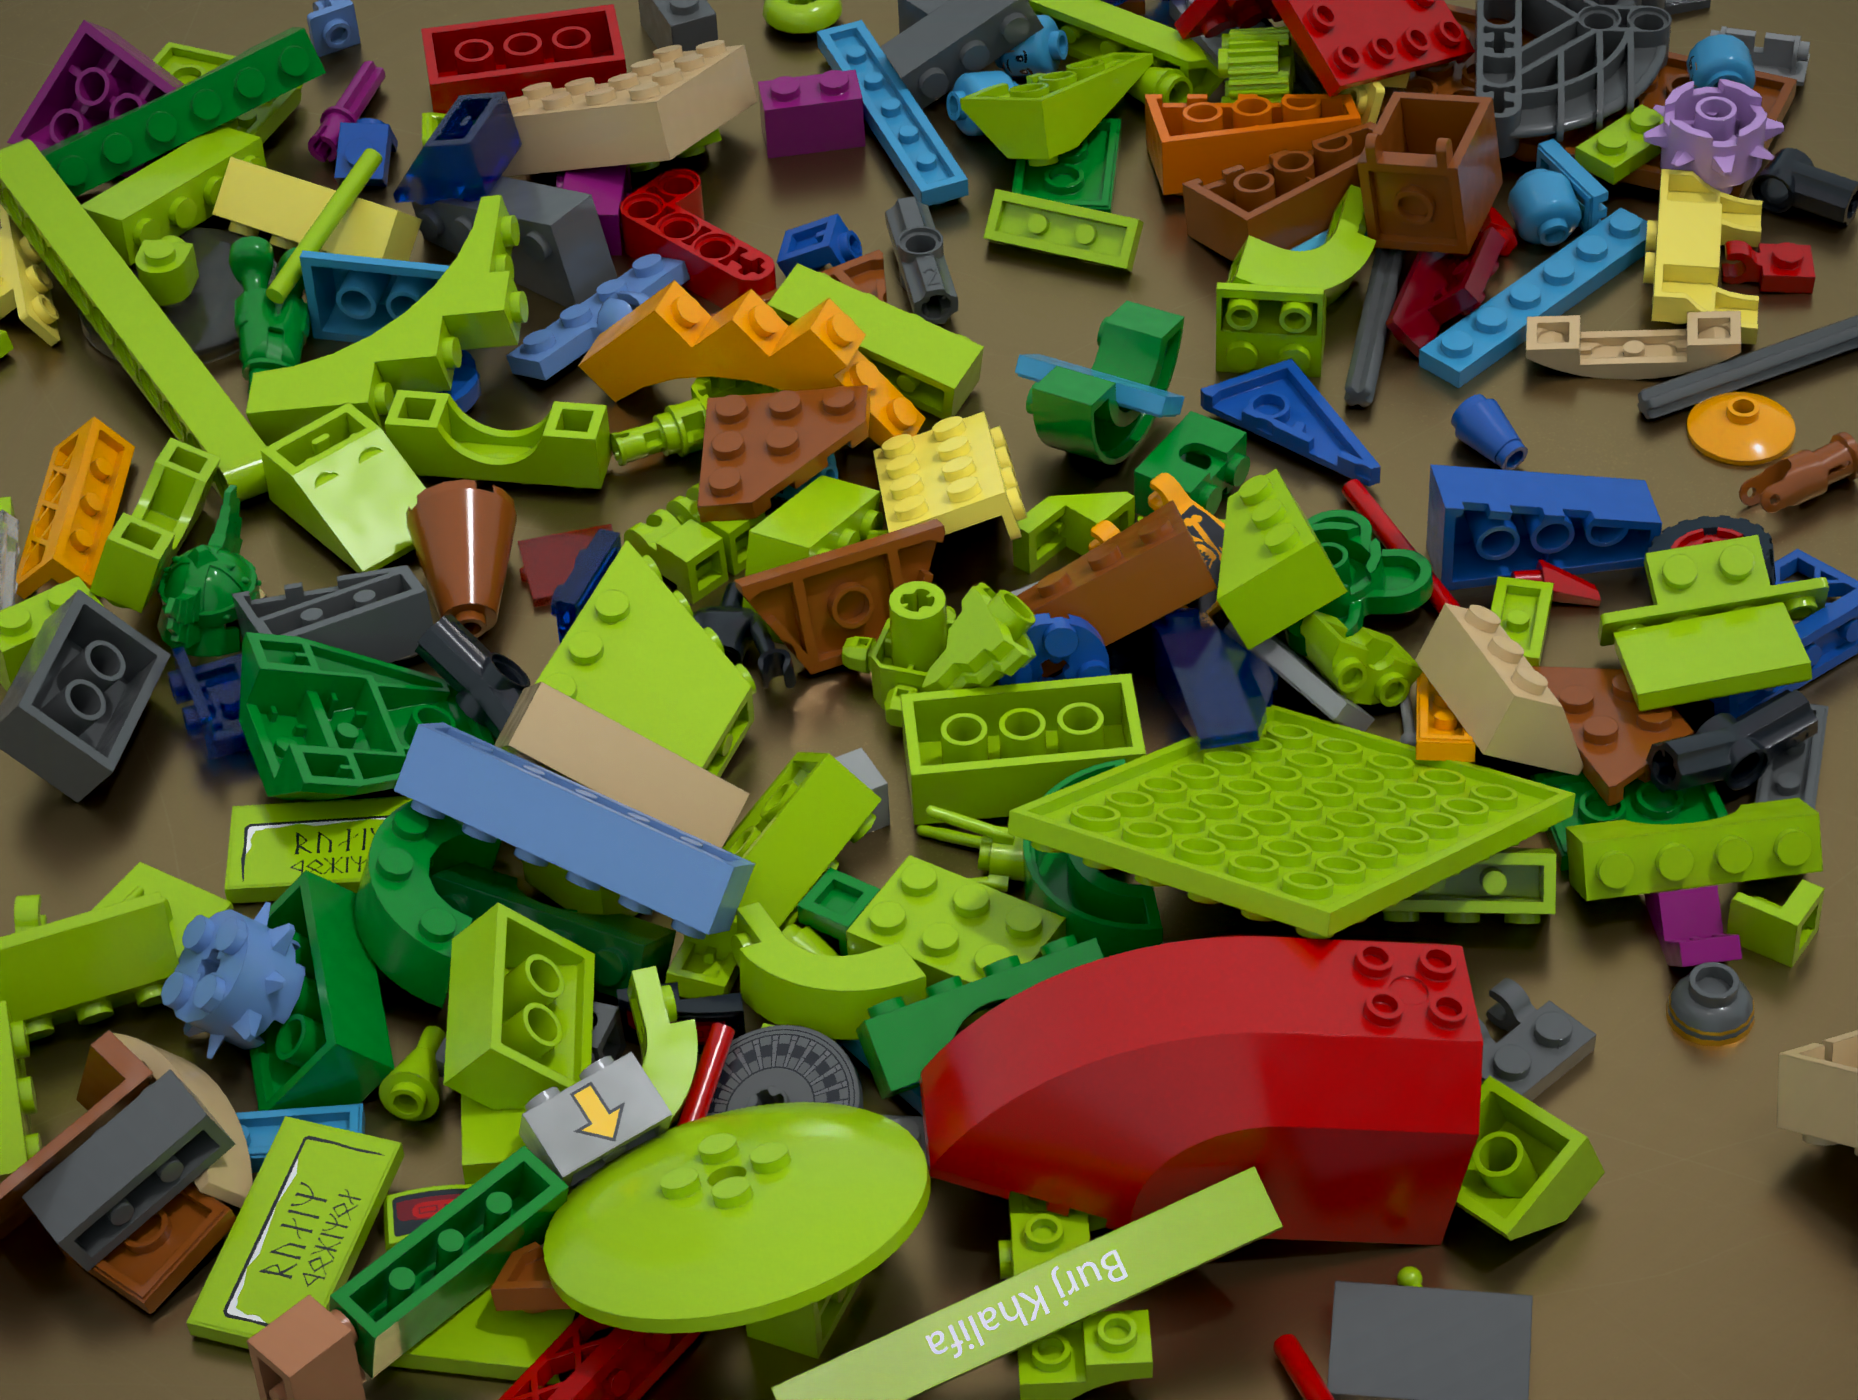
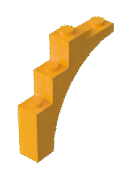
M674 280L598 335L578 365L614 402L643 387L681 378L719 377L745 380L783 391L868 385L870 396L869 438L880 447L885 441L897 435H917L926 419L915 408L914 404L905 398L877 367L858 350L866 334L830 298L788 326L774 309L767 305L752 289L714 316H711L695 298Z

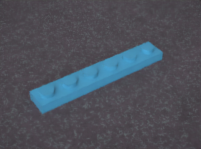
M859 20L817 31L818 48L832 70H856L863 98L864 119L917 201L930 206L944 204L949 200L968 196V178L864 22Z
M1620 207L1419 349V366L1457 388L1462 387L1526 341L1527 317L1561 316L1642 258L1645 252H1650L1645 251L1647 221Z

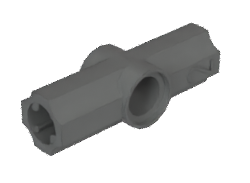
M915 196L897 199L895 205L885 211V222L899 265L900 285L907 291L914 314L921 316L932 324H944L953 313L958 311L959 305L956 290L944 257L943 236L935 229L928 205L918 202Z

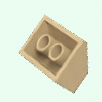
M1445 603L1415 662L1469 736L1473 738L1474 743L1482 754L1579 776L1584 765L1563 706L1547 687V679L1535 671L1524 657V649L1517 642L1513 641L1501 627V619L1494 612L1480 605H1470L1467 609Z

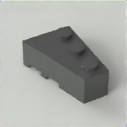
M407 565L337 576L338 586L304 591L302 582L284 585L285 595L251 600L249 591L232 593L242 640L246 632L297 636L388 663L405 661L416 657L418 654L415 650L418 647L419 639L434 624L427 591Z

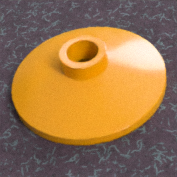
M1728 392L1710 397L1696 404L1688 415L1686 431L1692 445L1705 456L1725 464L1754 466L1774 461L1783 456L1794 442L1796 427L1791 414L1776 401L1754 393Z

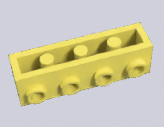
M230 157L212 214L231 220L228 228L229 231L247 237H258L261 230L272 234L270 244L289 250L298 246L336 190ZM357 197L319 252L409 261L422 219Z

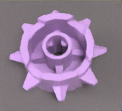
M1719 79L1718 87L1694 89V81H1691L1674 89L1665 100V106H1654L1653 109L1664 117V121L1662 124L1644 132L1643 138L1644 142L1661 147V170L1694 171L1710 186L1723 193L1730 194L1733 186L1740 185L1756 175L1762 166V159L1773 160L1775 158L1773 154L1764 148V141L1784 132V125L1781 122L1767 118V112L1761 107V95L1744 84L1727 79Z

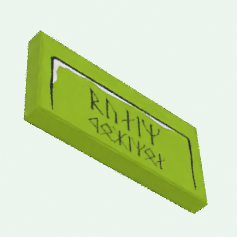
M406 796L232 806L224 889L226 899L233 904L276 901L305 870L357 893L376 831L393 811L413 799Z
M285 1116L186 1322L190 1335L249 1349L248 1339L308 1295H311L329 1311L330 1295L347 1283L405 1156L402 1143Z

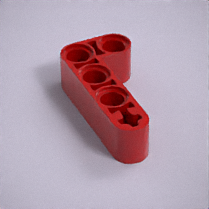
M679 168L668 170L627 196L621 202L620 215L625 252L635 260L645 255L659 254L661 257L685 261L690 280L681 286L724 309L750 289L758 296L777 289L775 264L771 257L705 221L701 179L694 171Z

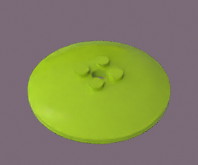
M791 1102L730 1110L671 1128L624 1152L621 1156L608 1162L585 1178L567 1196V1202L555 1212L549 1223L543 1246L544 1262L551 1284L558 1296L576 1312L604 1325L637 1332L663 1334L696 1333L743 1326L771 1319L820 1301L861 1279L889 1258L909 1238L921 1221L927 1208L931 1193V1179L921 1146L909 1131L895 1121L865 1109L832 1103Z

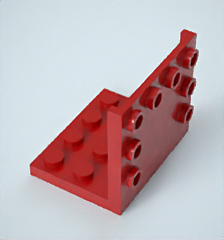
M1194 0L1174 23L1184 40L1204 35L1205 38H1212L1226 29L1234 27L1239 29L1250 28L1263 18L1272 19L1274 22L1283 20L1329 97L1337 96L1344 89L1453 61H1456L1458 64L1465 63L1475 52L1464 34L1462 26L1456 21L1444 0Z

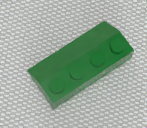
M307 870L270 906L269 928L273 929L288 923L294 925L295 934L292 939L299 942L301 946L295 951L296 963L305 967V977L300 996L288 1020L284 1024L274 1020L266 1031L259 1035L265 1043L260 1047L249 1049L259 1111L360 1104L395 1069L376 964L364 948L355 923L354 907L357 893Z

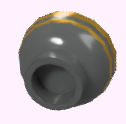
M1706 962L1696 966L1691 973L1680 979L1674 986L1666 1003V1018L1672 1029L1684 1039L1703 1046L1720 1047L1736 1043L1749 1034L1755 1023L1754 1000L1745 984L1739 980L1737 973L1731 967L1718 962Z

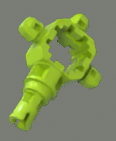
M698 377L691 386V400L666 406L664 413L653 416L652 423L618 433H610L614 458L618 461L619 466H624L629 462L662 452L665 456L677 453L680 457H684L689 453L702 450L707 398L724 397L727 395L774 393L783 390L745 380Z

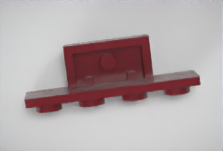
M1493 226L1483 232L1479 231L1468 255L1418 251L1386 321V326L1391 330L1395 338L1405 345L1417 358H1419V349L1435 339L1441 324L1459 313L1462 316L1469 315L1485 299L1484 288L1488 279L1499 267L1497 259L1506 241Z

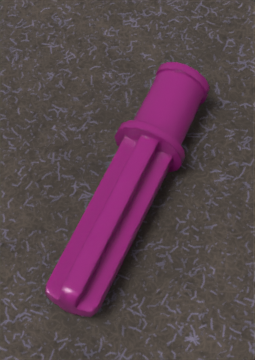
M374 61L364 62L336 105L328 107L323 111L320 118L321 125L308 142V150L315 159L326 162L328 157L329 162H332L337 158L340 122L356 123L385 79L384 69L376 67Z

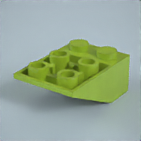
M349 402L260 450L269 499L357 573L378 570L415 549L407 529L406 512L409 506L411 510L417 504V495L426 488L383 430Z

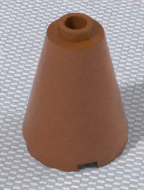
M475 480L447 481L424 489L417 495V504L411 510L410 506L408 507L406 512L407 529L439 618L441 619L445 615L452 614L475 637H479L493 628L497 622L517 523L514 500L502 488L493 485V492L477 489Z

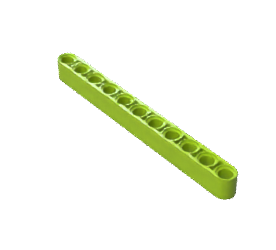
M25 139L0 149V204L177 440L221 458L212 486L222 500L225 490L230 485H237V498H240V503L268 492L260 451L267 446L36 145L30 139Z

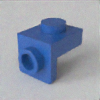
M361 118L356 123L340 122L334 176L338 185H341L365 149L372 148L381 154L383 160L365 186L387 187L391 152H396L398 140L389 124L374 118Z

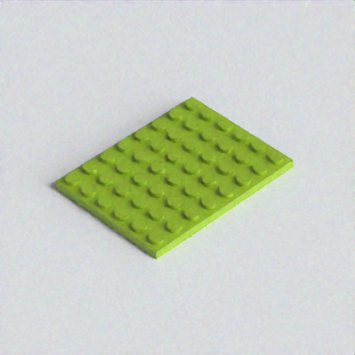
M1270 704L1009 811L1007 834L1031 841V846L1038 851L1069 853L1083 858V864L1094 869H1118L1134 874V879L1140 884L1154 887L1171 886L1188 892V898L1204 904L1223 903L1241 909V914L1248 919L1264 922L1276 920L1296 927V932L1301 936L1313 939H1328L1333 937L1335 933L1355 923L1364 922L1367 917L1387 907L1396 906L1400 901L1420 891H1426L1430 886L1450 876L1459 875L1462 870L1480 861L1489 860L1491 856L1509 847L1517 846L1521 841L1539 832H1545L1549 827L1573 816L1576 793L1470 762L1416 760L1415 746Z

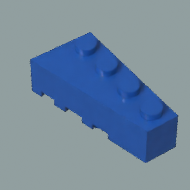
M1430 464L1426 549L1435 575L1448 591L1496 585L1498 576L1510 578L1512 571L1536 570L1538 560H1544L1573 575L1644 567L1645 553H1648V547H1652L1651 541L1655 536L1661 534L1662 521L1645 480Z

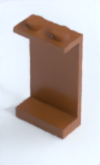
M110 1030L90 1045L76 1098L87 1112L0 1183V1241L34 1213L22 1196L37 1184L48 1171L58 1166L86 1142L97 1129L107 1124L150 1085L153 1072Z

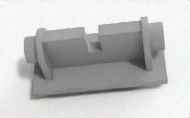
M1722 26L1721 31L1711 30L1710 36L1725 34L1733 35L1742 40L1750 50L1754 70L1797 79L1796 85H1804L1810 58V42L1801 41V36L1766 32L1764 47H1756V31L1727 28L1726 26Z

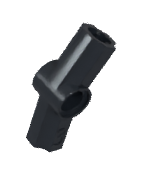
M452 614L443 616L418 641V647L415 652L458 692L456 702L459 707L473 721L489 728L495 738L498 739L523 689L531 685L527 674L508 657L499 653H491Z
M1787 689L1737 718L1730 713H1720L1707 720L1698 729L1696 734L1652 744L1646 758L1651 772L1650 780L1662 793L1672 790L1678 791L1722 780L1733 790H1741L1750 786L1762 776L1772 758L1817 734L1818 719L1814 715L1807 698L1797 689L1792 692Z

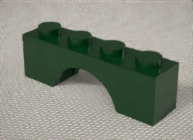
M466 861L431 875V881L436 893L453 909L473 918L472 923L496 903H500L594 953V990L617 997L616 989L628 988L632 970L653 966L657 968L660 984H665L666 972L669 969L676 935L675 930L623 913L599 915L555 908L538 902L522 893L516 885L518 878Z

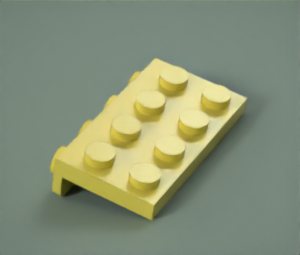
M984 411L966 418L960 416L945 418L937 422L932 427V430L915 436L909 434L894 436L885 441L881 448L873 450L889 533L937 519L944 525L945 535L1002 515L1011 541L1022 537L1018 521L1027 518L1015 478L1016 473L1010 459V451L1001 426L990 429Z

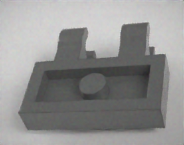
M1504 978L1489 990V996L1498 1003L1486 1012V1016L1494 1025L1509 1033L1496 1043L1491 1038L1484 1023L1478 1018L1483 1038L1481 1085L1490 1075L1532 1102L1594 1051L1597 1034L1550 1000L1538 1010L1535 1009L1525 990L1509 978Z

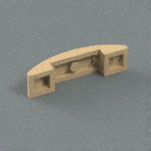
M1741 311L1687 312V329L1581 332L1580 315L1527 317L1526 358L1540 365L1579 376L1624 380L1663 378L1694 372L1723 362L1741 353Z
M113 1033L153 1072L150 1085L171 1069L199 1098L234 1141L235 1145L194 1180V1183L200 1192L241 1208L253 1184L252 1169L242 1126L227 1096L206 1072L188 1060L140 1039Z

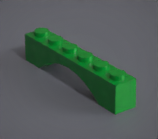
M292 27L249 48L226 63L169 93L111 120L77 133L40 152L72 194L77 197L325 74L326 71L305 28Z

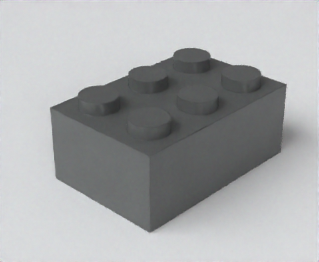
M78 589L44 621L0 705V749L78 803L113 773L170 654Z

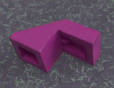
M1717 885L1644 894L1645 904L1667 965L1686 967L1706 962L1742 959L1739 935L1726 934L1723 931Z

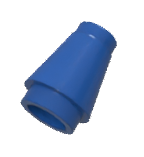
M1481 394L1473 395L1462 402L1455 410L1451 424L1455 428L1457 439L1499 466L1502 470H1513L1524 461L1528 449L1522 443L1495 399H1486Z

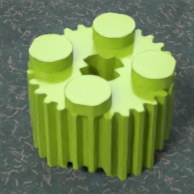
M1287 26L1230 29L1229 33H1222V48L1218 49L1219 78H1229V80H1225V96H1222L1221 103H1234L1238 100V94H1258L1259 97L1266 98L1271 103H1281V99L1285 94H1293L1296 74L1294 47L1289 46L1291 33Z

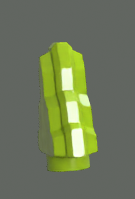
M982 582L977 586H972L962 599V612L948 630L946 649L929 668L922 684L924 692L976 687L988 688L993 682L1000 680L1003 676H1012L1018 669L1024 668L1037 656L1033 644L1026 634L1036 621L1030 608L1009 591L999 590L996 594L988 585Z

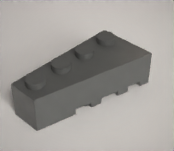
M448 166L409 195L416 217L422 219L419 230L422 232L423 238L456 255L459 254L473 227L481 197L502 195L509 215L516 216L520 230L519 245L512 248L511 255L514 266V282L566 308L581 304L597 293L596 289L599 285L618 278L592 194Z

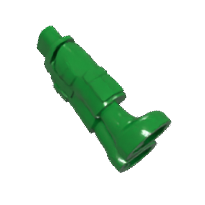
M256 236L242 237L231 245L228 260L232 274L244 291L235 299L234 327L239 337V359L242 363V376L249 382L248 393H250L253 373L300 364L302 349L310 334L308 304L302 299V296L306 293L303 275L282 304L271 301L266 295V290L273 270V247L267 240ZM296 247L289 249L282 255L276 266L275 277Z

